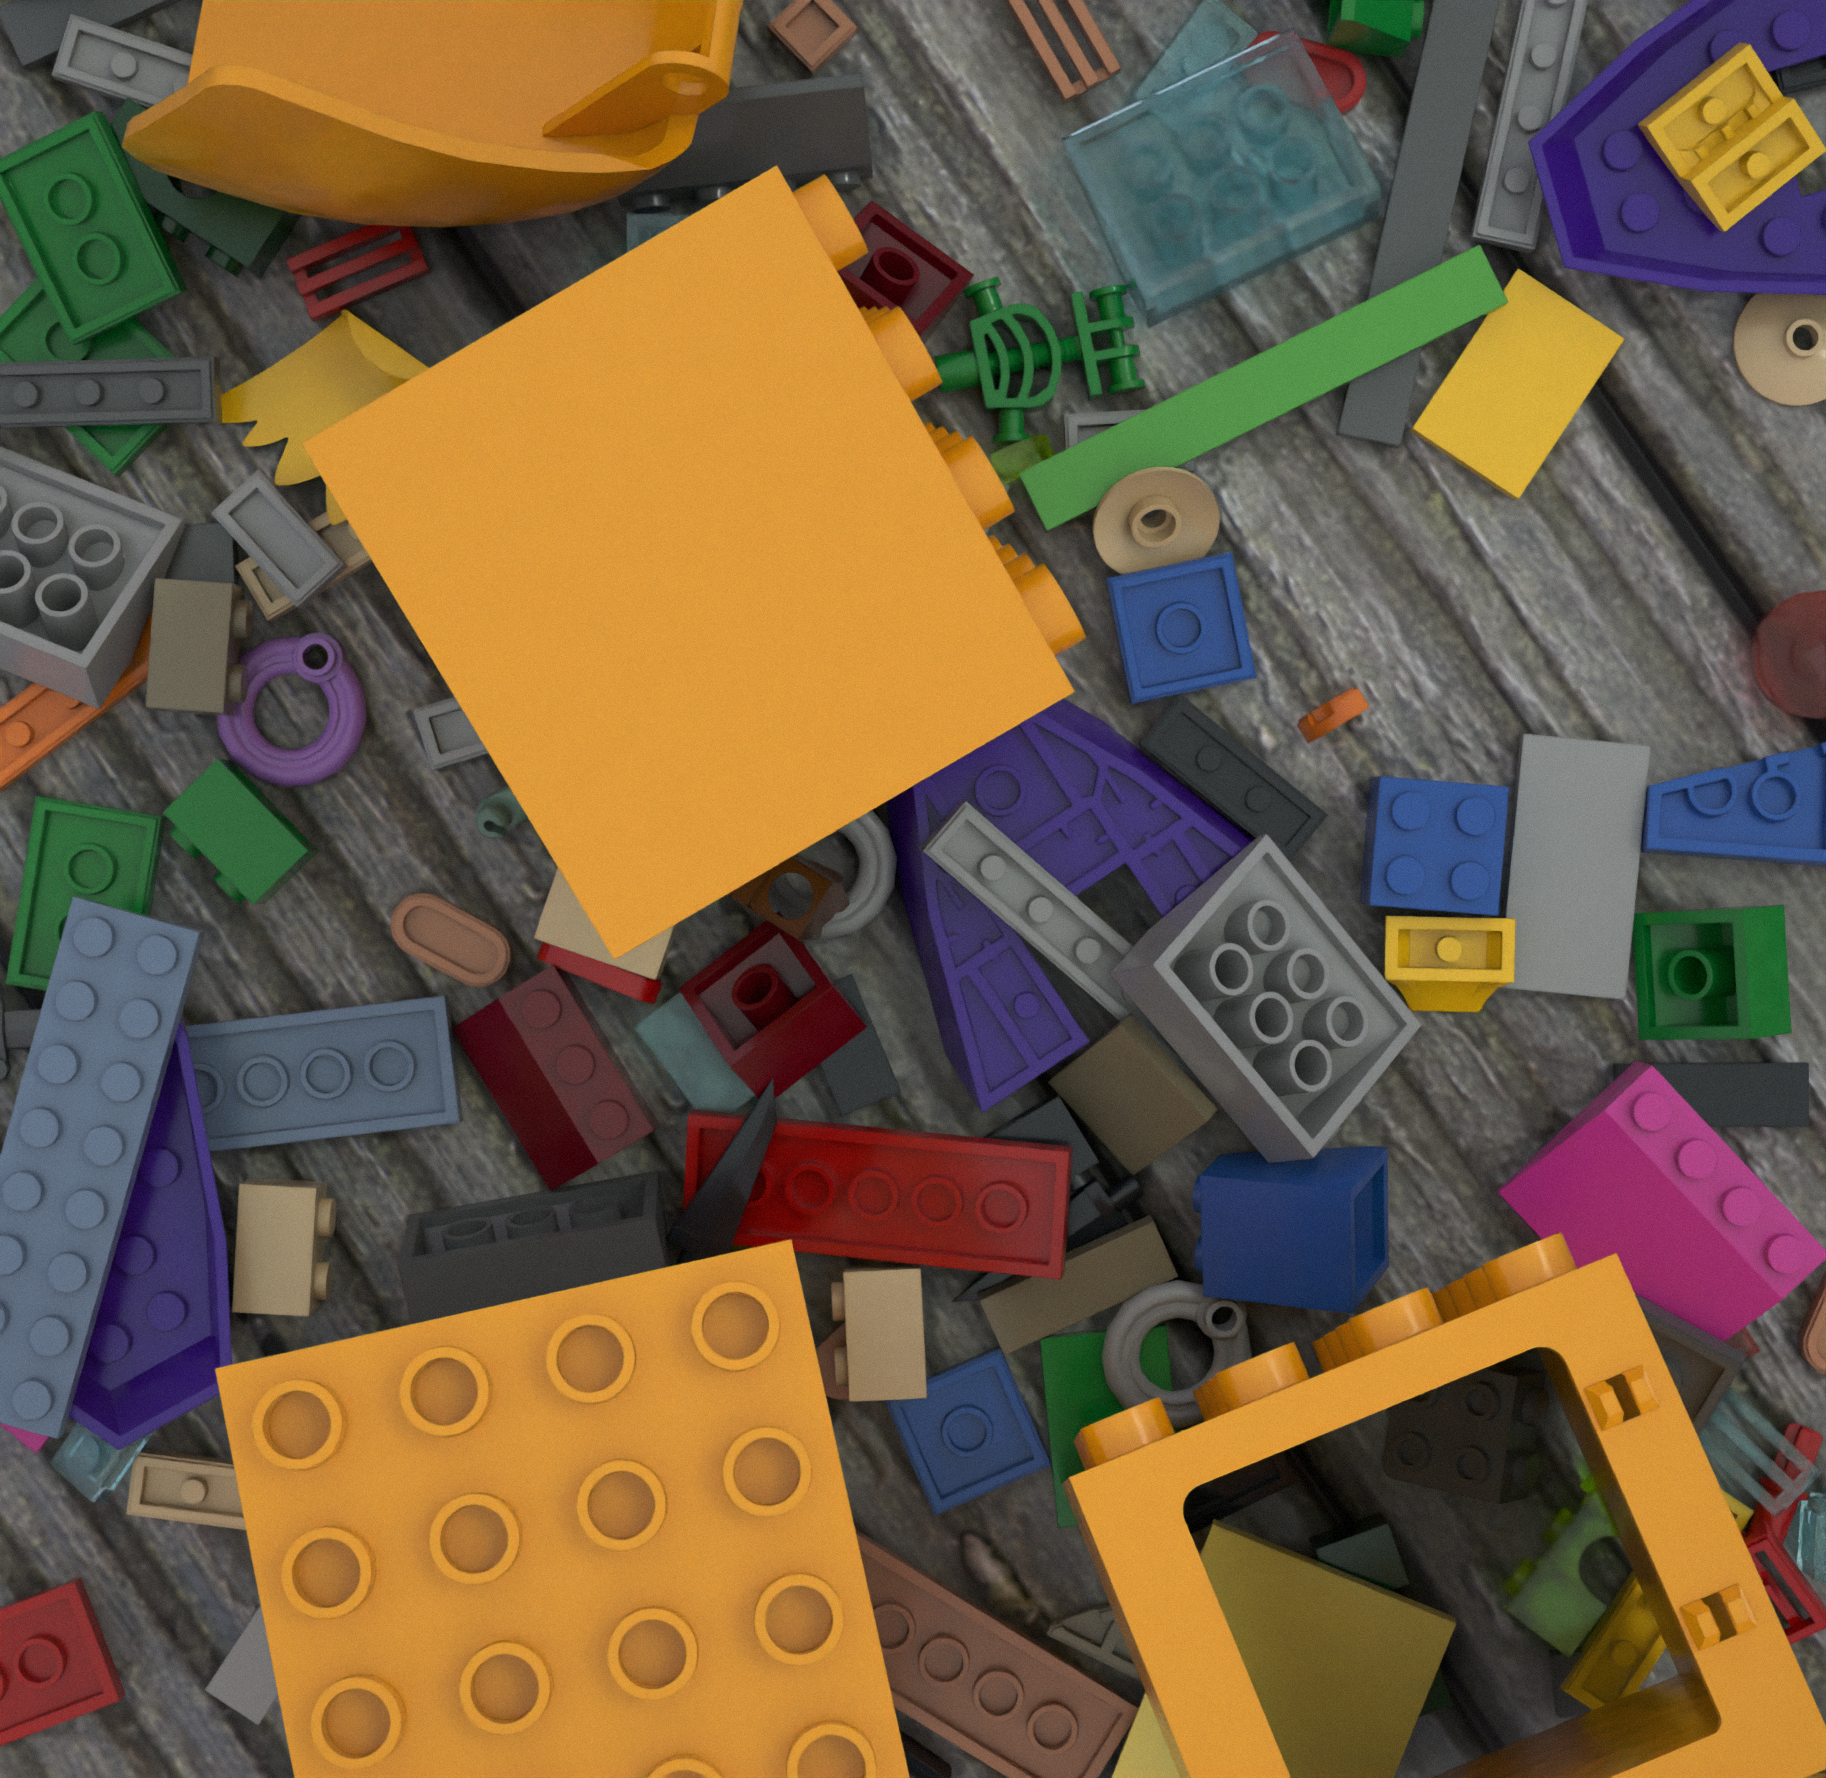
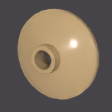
M1757 293L1746 303L1735 323L1732 338L1735 364L1747 385L1764 399L1790 407L1808 406L1826 399V295ZM1796 328H1804L1812 335L1813 343L1809 350H1801L1794 344L1793 333Z
M1175 467L1146 468L1122 478L1102 497L1094 513L1092 524L1093 539L1103 561L1114 571L1122 575L1204 557L1212 547L1218 534L1220 513L1211 489L1195 474ZM1160 510V512L1155 516H1144L1146 513L1150 511Z

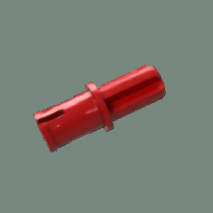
M1794 1422L1786 1425L1768 1475H1760L1758 1482L1763 1484V1488L1748 1529L1744 1532L1746 1537L1755 1533L1754 1525L1765 1520L1781 1544H1784L1800 1500L1807 1501L1809 1494L1804 1489L1823 1441L1822 1434L1815 1429Z

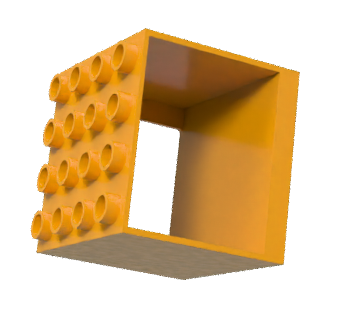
M774 166L301 443L614 960L1075 692L1056 656L1085 640V632L1066 596L1044 563L1035 567L1026 553L1018 556L1009 543L1002 546L994 534L987 537L984 532L985 529L1015 512L1013 504L988 458L972 436L963 440L956 430L949 434L943 426L935 429L930 421L923 424L911 402L941 385V377L919 335L899 306L892 310H889L887 306L880 310L875 306L869 310L865 306L860 309L856 306L837 271L865 256L869 251L851 214L825 174L792 192L778 166Z
M1562 1232L1554 1234L1482 1264L1481 1268L1463 1275V1278L1445 1285V1288L1431 1293L1429 1287H1426L1348 1319L1347 1323L1323 1335V1338L1311 1342L1323 1370V1373L1312 1378L1309 1377L1295 1342H1291L1214 1374L1215 1377L1206 1380L1207 1383L1200 1385L1198 1389L1192 1391L1204 1419L1203 1423L1175 1434L1160 1397H1157L1080 1429V1432L1077 1433L1078 1436L1073 1440L1085 1471L1069 1477L1061 1485L1180 1778H1291L1185 1522L1183 1504L1186 1496L1192 1489L1201 1484L1527 1350L1537 1348L1679 1675L1431 1778H1805L1826 1769V1725L1617 1253L1577 1268Z
M791 1239L215 1368L294 1778H910Z

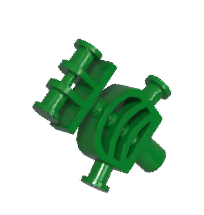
M999 277L981 281L963 291L966 299H973L980 316L971 320L969 324L973 349L934 356L935 365L942 380V384L939 385L941 394L980 387L985 412L998 413L999 434L992 436V443L997 445L1031 443V435L1024 434V413L1043 410L1053 401L1062 371L1061 365L1064 362L1068 364L1070 361H1081L1088 401L1100 399L1102 396L1097 366L1109 364L1113 385L1107 387L1108 395L1126 394L1146 388L1145 380H1138L1134 358L1140 356L1139 345H1125L1123 335L1124 331L1135 327L1133 317L1125 316L1122 295L1127 294L1126 285H1112L1089 292L1090 301H1097L1100 321L1093 323L1088 322L1083 291L1071 293L1069 303L1075 335L1073 337L1068 336L1067 338L1057 339L1054 328L1037 307L1026 303H1018L1003 308L996 290L1001 285ZM1016 320L1033 324L1044 338V341L1042 343L1030 344L1021 325ZM1001 325L1011 336L1017 348H1005L1002 338L994 327ZM1109 335L1111 348L1094 352L1092 338ZM985 340L988 341L993 349L992 353L987 352ZM1045 366L1050 367L1051 376L1047 388L1038 395L1029 397L1034 369L1037 370L1039 367L1044 368ZM1022 371V385L1018 397L1006 398L1010 374ZM994 376L1000 379L998 390L994 388Z

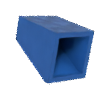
M1387 1147L1321 1149L1312 1159L1268 1163L1260 1152L1220 1154L1202 1174L1198 1175L1195 1181L1193 1207L1196 1213H1201V1235L1196 1244L1194 1260L1197 1272L1203 1273V1296L1352 1314L1389 1267Z

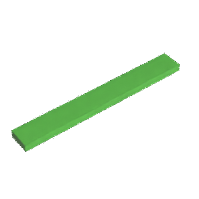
M1478 245L1018 473V477L1047 533L1096 509L1105 493L1115 483L1129 474L1151 467L1165 466L1178 468L1505 306L1508 300L1481 245Z

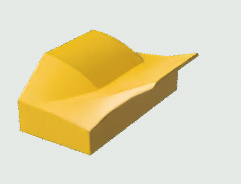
M1384 915L1383 978L1396 985L1405 998L1410 1011L1480 1012L1486 1000L1497 988L1514 983L1516 919Z

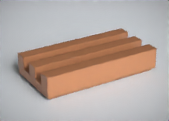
M1005 0L1064 104L1069 103L1120 73L1121 66L1083 0L1063 1L1101 65L1095 71H1093L1054 1L1036 0L1081 78L1071 84L1024 0Z

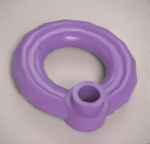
M317 632L310 633L304 637L271 638L243 652L240 656L239 664H246L248 667L249 680L246 700L244 703L236 704V717L217 716L219 735L233 761L255 779L281 787L314 785L340 771L359 748L367 722L365 691L352 665L347 661V653L343 644L329 634ZM316 646H323L328 653V661L321 669L314 670L308 663V653ZM280 675H300L305 680L319 685L328 700L329 718L326 728L315 742L304 748L285 749L273 745L261 735L255 723L254 705L258 693L268 681Z

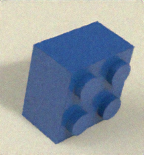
M1385 776L1370 778L1359 904L1498 916L1509 787Z

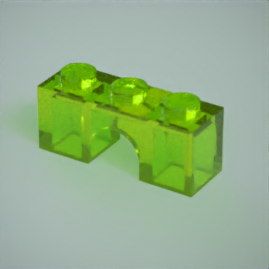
M1590 1470L1579 1484V1487L1587 1492V1494L1574 1512L1571 1513L1564 1507L1558 1511L1541 1535V1538L1549 1543V1545L1534 1564L1524 1558L1513 1570L1502 1587L1511 1594L1504 1603L1506 1610L1568 1658L1571 1657L1608 1607L1600 1596L1581 1581L1579 1575L1580 1557L1585 1548L1599 1538L1609 1536L1622 1538L1600 1486H1597Z

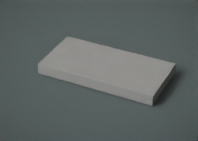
M1520 734L1502 918L1516 919L1514 983H1509L1499 988L1626 1000L1651 746Z

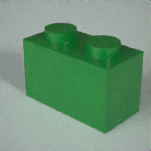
M218 758L163 812L175 825L169 831L172 838L194 858L203 853L219 870L214 876L217 884L239 904H242L246 899L253 905L265 904L319 852L301 831L231 760Z

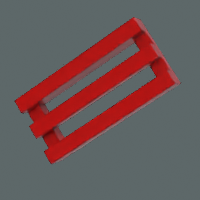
M367 225L286 259L289 269L297 282L296 285L300 295L304 298L308 314L314 322L431 273L412 226ZM400 232L402 238L309 277L308 270ZM409 253L412 262L321 301L317 296L316 291Z
M1764 1520L1754 1525L1755 1533L1748 1537L1743 1532H1740L1767 1594L1790 1624V1627L1784 1629L1789 1644L1798 1642L1826 1628L1825 1604L1767 1522ZM1765 1551L1811 1617L1804 1619L1758 1552Z

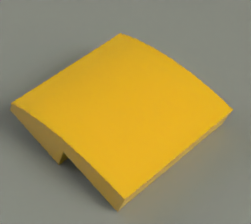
M1741 42L1736 44L1637 124L1680 185L1718 230L1722 232L1727 231L1826 151V147L1795 99L1782 95L1751 45Z

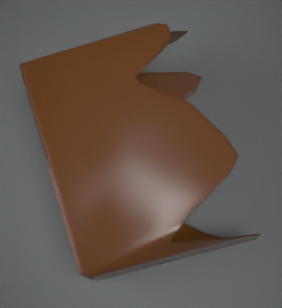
M798 854L727 894L797 940L820 938L823 926L834 917L835 913L844 911L850 904L842 887L843 876L839 872L820 863L806 860ZM786 873L802 875L809 881L813 889V902L810 909L803 916L796 919L780 917L773 911L769 903V889L776 878Z

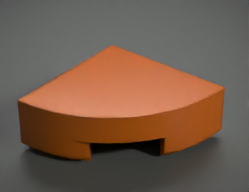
M1352 687L1299 719L1300 723L1297 724V727L1307 743H1311L1365 711L1370 706L1360 690Z

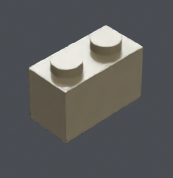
M155 578L146 708L161 712L236 717V704L245 702L249 680L247 665L239 664L241 638L249 639L253 626V604L251 600H244V589L233 583Z

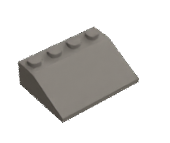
M0 446V669L100 709L133 657L153 607L155 578H164L185 528L183 519Z
M1267 834L1258 836L1152 926L1110 973L1268 1163L1314 1158L1421 1026V1023Z

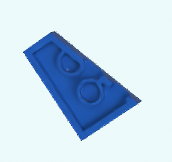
M1826 742L1789 753L1787 751L1766 756L1761 760L1729 768L1722 767L1649 785L1646 789L1641 853L1826 867Z

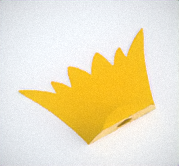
M341 310L340 317L307 343L260 374L221 394L222 423L257 421V424L242 442L245 447L264 446L287 437L288 442L277 466L274 483L277 486H290L320 476L303 448L302 442L424 372L429 367L348 310ZM326 486L327 515L329 522L332 525H337L345 521L346 517Z

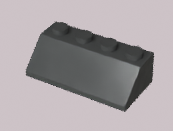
M862 73L729 88L726 98L699 114L692 144L680 156L659 173L617 196L621 207L632 206V211L635 214H655L670 210V201L696 199L697 206L706 207L776 165L792 192L797 190V187L804 186L823 174L828 177L837 192L860 188L861 179L873 178Z
M659 1170L556 1188L552 1191L545 1190L409 1215L397 1266L411 1324L672 1266Z

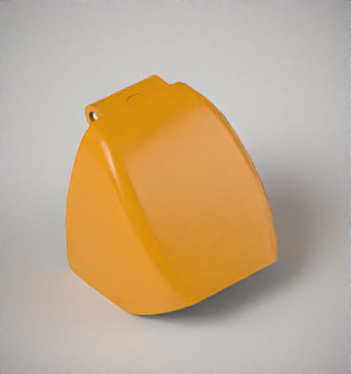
M203 0L187 85L149 109L132 117L127 123L122 148L154 171L289 213L364 225L453 227L510 223L564 215L613 199L631 190L663 170L692 144L699 114L726 98L729 93L740 12L743 8L744 0Z

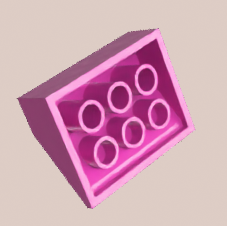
M1636 1060L1496 1191L1541 1240L1562 1232L1577 1268L1617 1253L1634 1293L1723 1342L1783 1300L1826 1259V1250L1666 1079L1652 1065Z

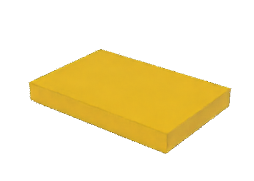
M1519 268L1514 272L1503 289L1508 303L1485 316L1410 429L1411 433L1514 501L1520 498L1625 340Z

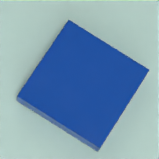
M1232 552L1105 578L1131 704L1257 678Z
M1000 1346L928 1376L927 1398L884 1400L934 1516L1051 1465Z

